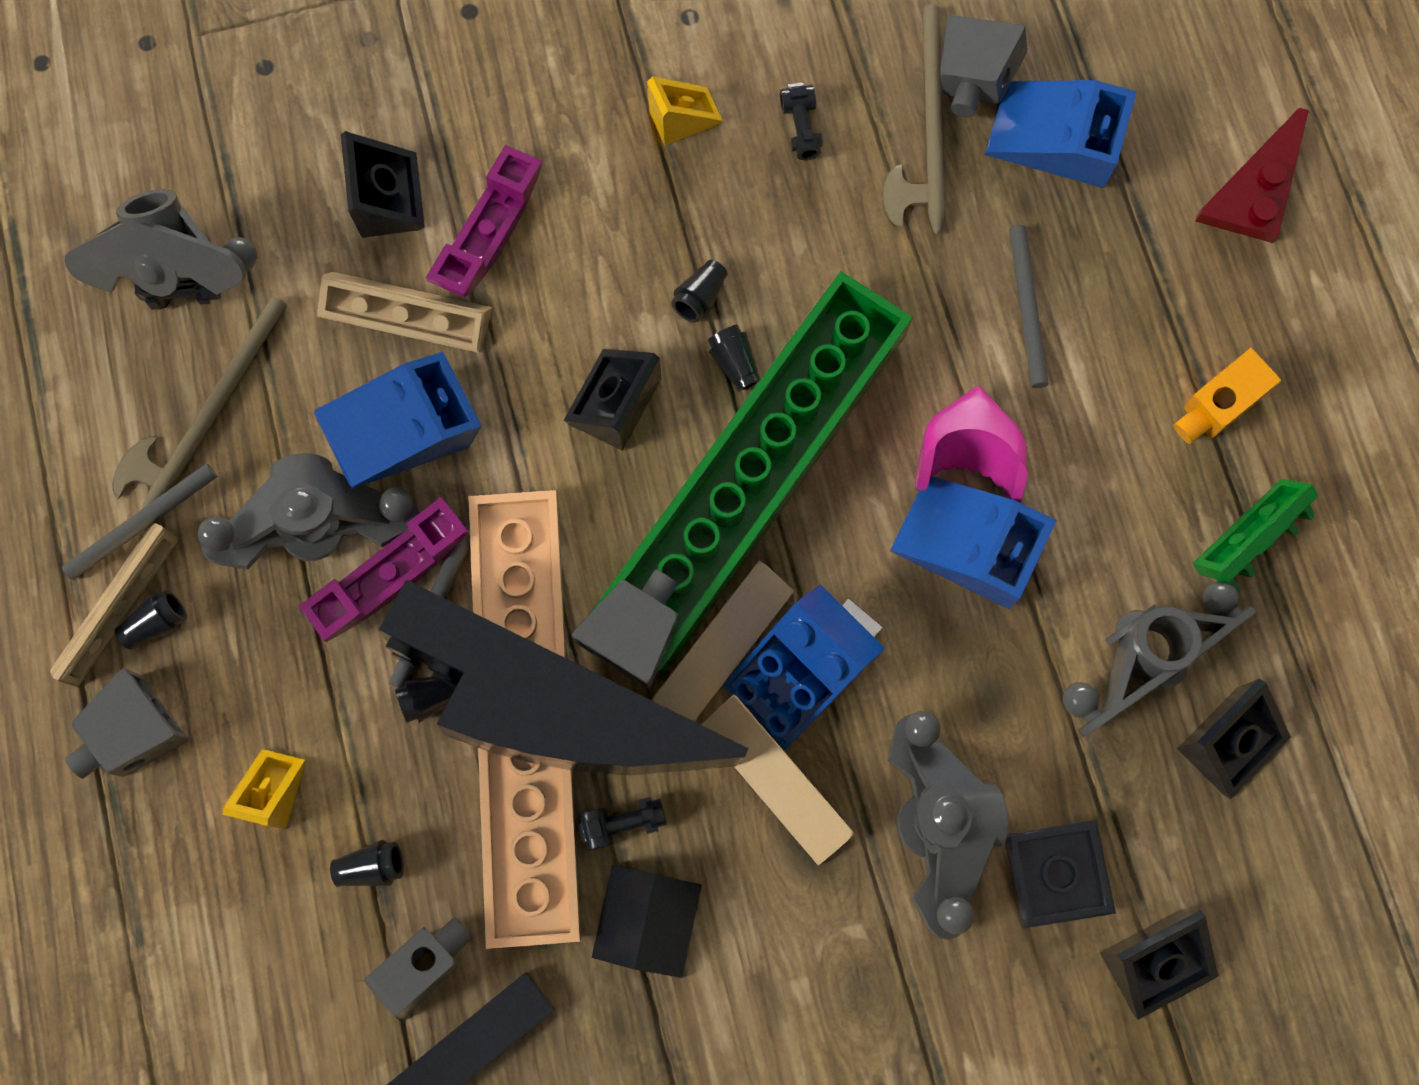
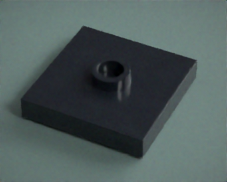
M1097 820L1007 835L1005 847L1021 928L1116 914Z

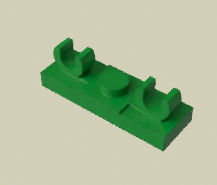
M1280 479L1192 564L1199 575L1216 579L1217 582L1229 583L1238 591L1239 587L1234 580L1238 573L1252 578L1255 575V570L1250 562L1257 555H1261L1264 551L1271 548L1281 534L1289 533L1296 535L1299 533L1294 523V519L1297 516L1307 520L1314 518V511L1310 504L1319 496L1312 484Z

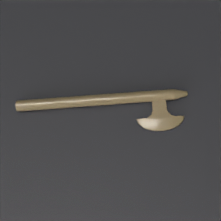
M929 4L923 8L927 183H908L903 178L902 164L894 166L887 174L883 184L882 199L884 210L889 220L894 225L903 228V215L909 207L928 205V216L933 232L939 234L945 216L939 7Z
M271 297L164 469L152 463L150 458L151 451L158 437L149 436L144 438L127 451L115 471L112 482L113 494L118 499L132 484L144 483L152 488L145 497L143 509L174 487L287 306L286 303L277 297Z

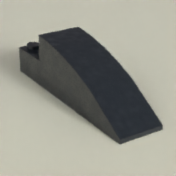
M408 580L404 582L378 629L387 641L385 647L392 651L391 655L413 667H416L420 661L428 665L427 668L433 671L432 675L435 678L456 687L437 722V726L444 735L491 753L532 764L579 772L642 775L736 767L746 756L749 749Z

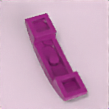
M507 145L503 147L486 176L487 187L452 246L446 243L426 276L428 282L463 298L474 290L490 270L515 229L543 166L541 160Z
M442 497L407 522L406 525L409 529L340 582L333 579L299 605V608L325 642L356 626L394 600L406 580L415 584L444 559L469 533Z

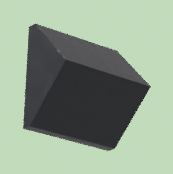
M347 131L341 134L348 212L360 236L366 238L418 231L424 228L416 152Z
M603 349L563 421L623 451L662 379L660 357L650 352Z
M1257 679L1237 687L1177 749L1224 796L1232 799L1291 736L1267 682Z
M612 865L591 958L633 970L682 978L702 884Z
M1179 910L1100 952L1137 1020L1218 977L1206 916L1200 910Z

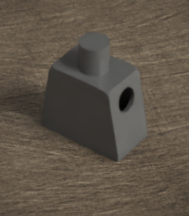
M955 15L948 16L940 77L944 94L954 97L951 105V111L954 114L969 118L974 116L979 101L996 104L1003 99L1028 50L1025 25Z
M654 570L642 590L625 580L620 581L574 630L571 635L574 642L649 690L679 622L678 614L665 605L678 584L658 570Z
M123 668L73 720L72 727L84 744L67 756L65 761L69 768L81 779L87 777L99 766H102L108 774L123 777L183 745L189 738L144 678L138 673Z
M455 917L434 936L424 927L363 981L392 1015L402 1022L458 968L457 963L452 957L472 939V936ZM423 954H432L435 957V964L427 971L417 970L416 961Z

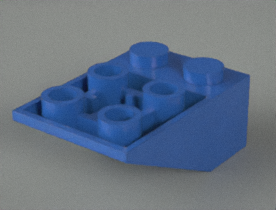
M1097 80L1012 81L1003 99L1000 101L985 155L1104 188L1117 166L1137 91Z
M444 352L404 363L314 410V415L351 489L468 449L482 427Z
M932 476L930 477L927 490L918 492L890 552L1010 609L1021 598L1057 520L1018 501Z
M820 584L791 607L724 683L723 687L732 696L735 694L764 729L786 750L864 672L885 648Z

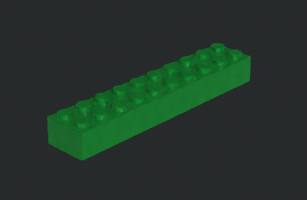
M842 271L838 273L591 610L592 612L622 580L642 590L654 570H658L673 579L678 586L665 605L678 614L679 622L656 674L660 679L663 678L907 336L913 317Z

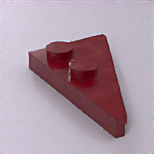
M1298 108L1197 214L1195 222L1273 243L1280 233L1309 110Z

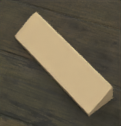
M330 272L321 277L317 317L480 353L491 318L492 307Z
M153 523L149 526L52 666L50 673L54 679L75 687L80 685L115 634V627L122 624L179 541L177 536L159 524Z
M759 560L658 690L652 701L695 722L794 593V590L766 564Z
M735 694L701 724L749 748L746 756L734 768L818 866L855 835Z

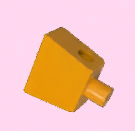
M1251 347L1189 399L1183 407L1187 414L1173 424V427L1177 434L1188 444L1193 443L1204 433L1213 439L1262 400L1281 379Z

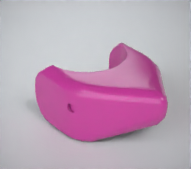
M981 386L974 387L939 411L931 419L924 433L916 465L915 490L926 491L930 477L937 475L942 469L948 471L954 467L959 470L968 468L971 472L979 471L983 476L991 477L995 485L1003 489L1005 498L1021 502L1027 482L1026 440L1016 423Z

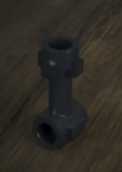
M803 82L788 84L786 89H780L779 95L783 115L793 114L797 136L791 138L792 152L796 151L799 160L815 159L821 154L820 147H823V139L821 133H813L809 110L816 109L813 84L804 86Z
M195 280L180 281L179 287L173 293L162 297L152 295L135 284V295L141 301H145L151 310L166 308L170 304L171 299L196 297L200 305L211 304V300H219L221 298V293L216 295Z
M650 797L640 799V809L609 817L607 816L606 808L579 814L581 824H577L581 842L586 843L587 851L613 845L612 835L644 826L647 834L658 832V827L666 826L660 798L652 801Z

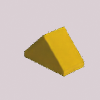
M654 76L647 81L649 112L664 146L716 127L723 121L708 87Z
M262 749L223 806V815L286 829L304 772L305 759Z

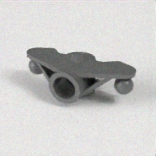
M160 189L138 194L121 203L116 209V215L119 220L95 236L87 239L84 243L72 248L65 255L64 261L66 268L72 276L90 286L111 293L116 288L120 277H130L142 290L162 297L173 293L179 287L181 278H192L218 295L239 285L245 279L246 271L255 265L258 256L255 246L245 238L236 237L230 239L225 243L224 247L212 244L210 238L202 233L180 204L176 193L172 190Z
M309 453L294 454L274 462L270 467V478L230 520L220 516L209 517L199 525L197 535L202 552L210 562L248 570L268 548L284 546L295 558L303 561H317L328 557L336 551L343 540V536L360 534L380 547H384L409 529L406 523L417 516L419 510L411 494L403 488L392 487L385 490L384 493L366 485L351 489L345 475L334 471L332 463L327 458Z
M1214 582L1209 584L1204 590L1202 599L1205 609L1212 615L1187 612L1175 607L1157 608L1155 604L1146 611L1132 610L1123 615L1116 623V632L1105 639L1109 646L1118 639L1119 642L1102 712L1098 708V693L1090 684L1076 682L1069 685L1064 692L1063 704L1066 711L1072 716L1083 718L1086 721V724L1078 730L1080 734L1084 737L1158 687L1168 689L1179 684L1187 675V667L1257 612L1255 608L1250 605L1241 611L1238 607L1239 595L1236 588L1226 582ZM1147 631L1157 632L1166 639L1170 652L1167 661L1158 658L1150 650L1147 644ZM1201 631L1211 632L1203 639L1201 638ZM1130 675L1145 681L1124 696Z
M918 711L904 716L896 723L889 751L888 761L911 780L914 795L902 805L899 811L897 830L901 841L909 851L925 859L927 875L911 899L928 930L939 939L950 940L965 933L974 922V911L970 903L992 848L1001 847L1006 841L1008 835V814L1005 800L999 787L994 782L982 783L940 741V724L938 719L929 712Z

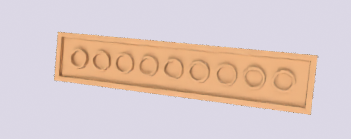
M557 491L469 496L473 613L566 658ZM478 748L486 949L581 942L572 770L532 764Z

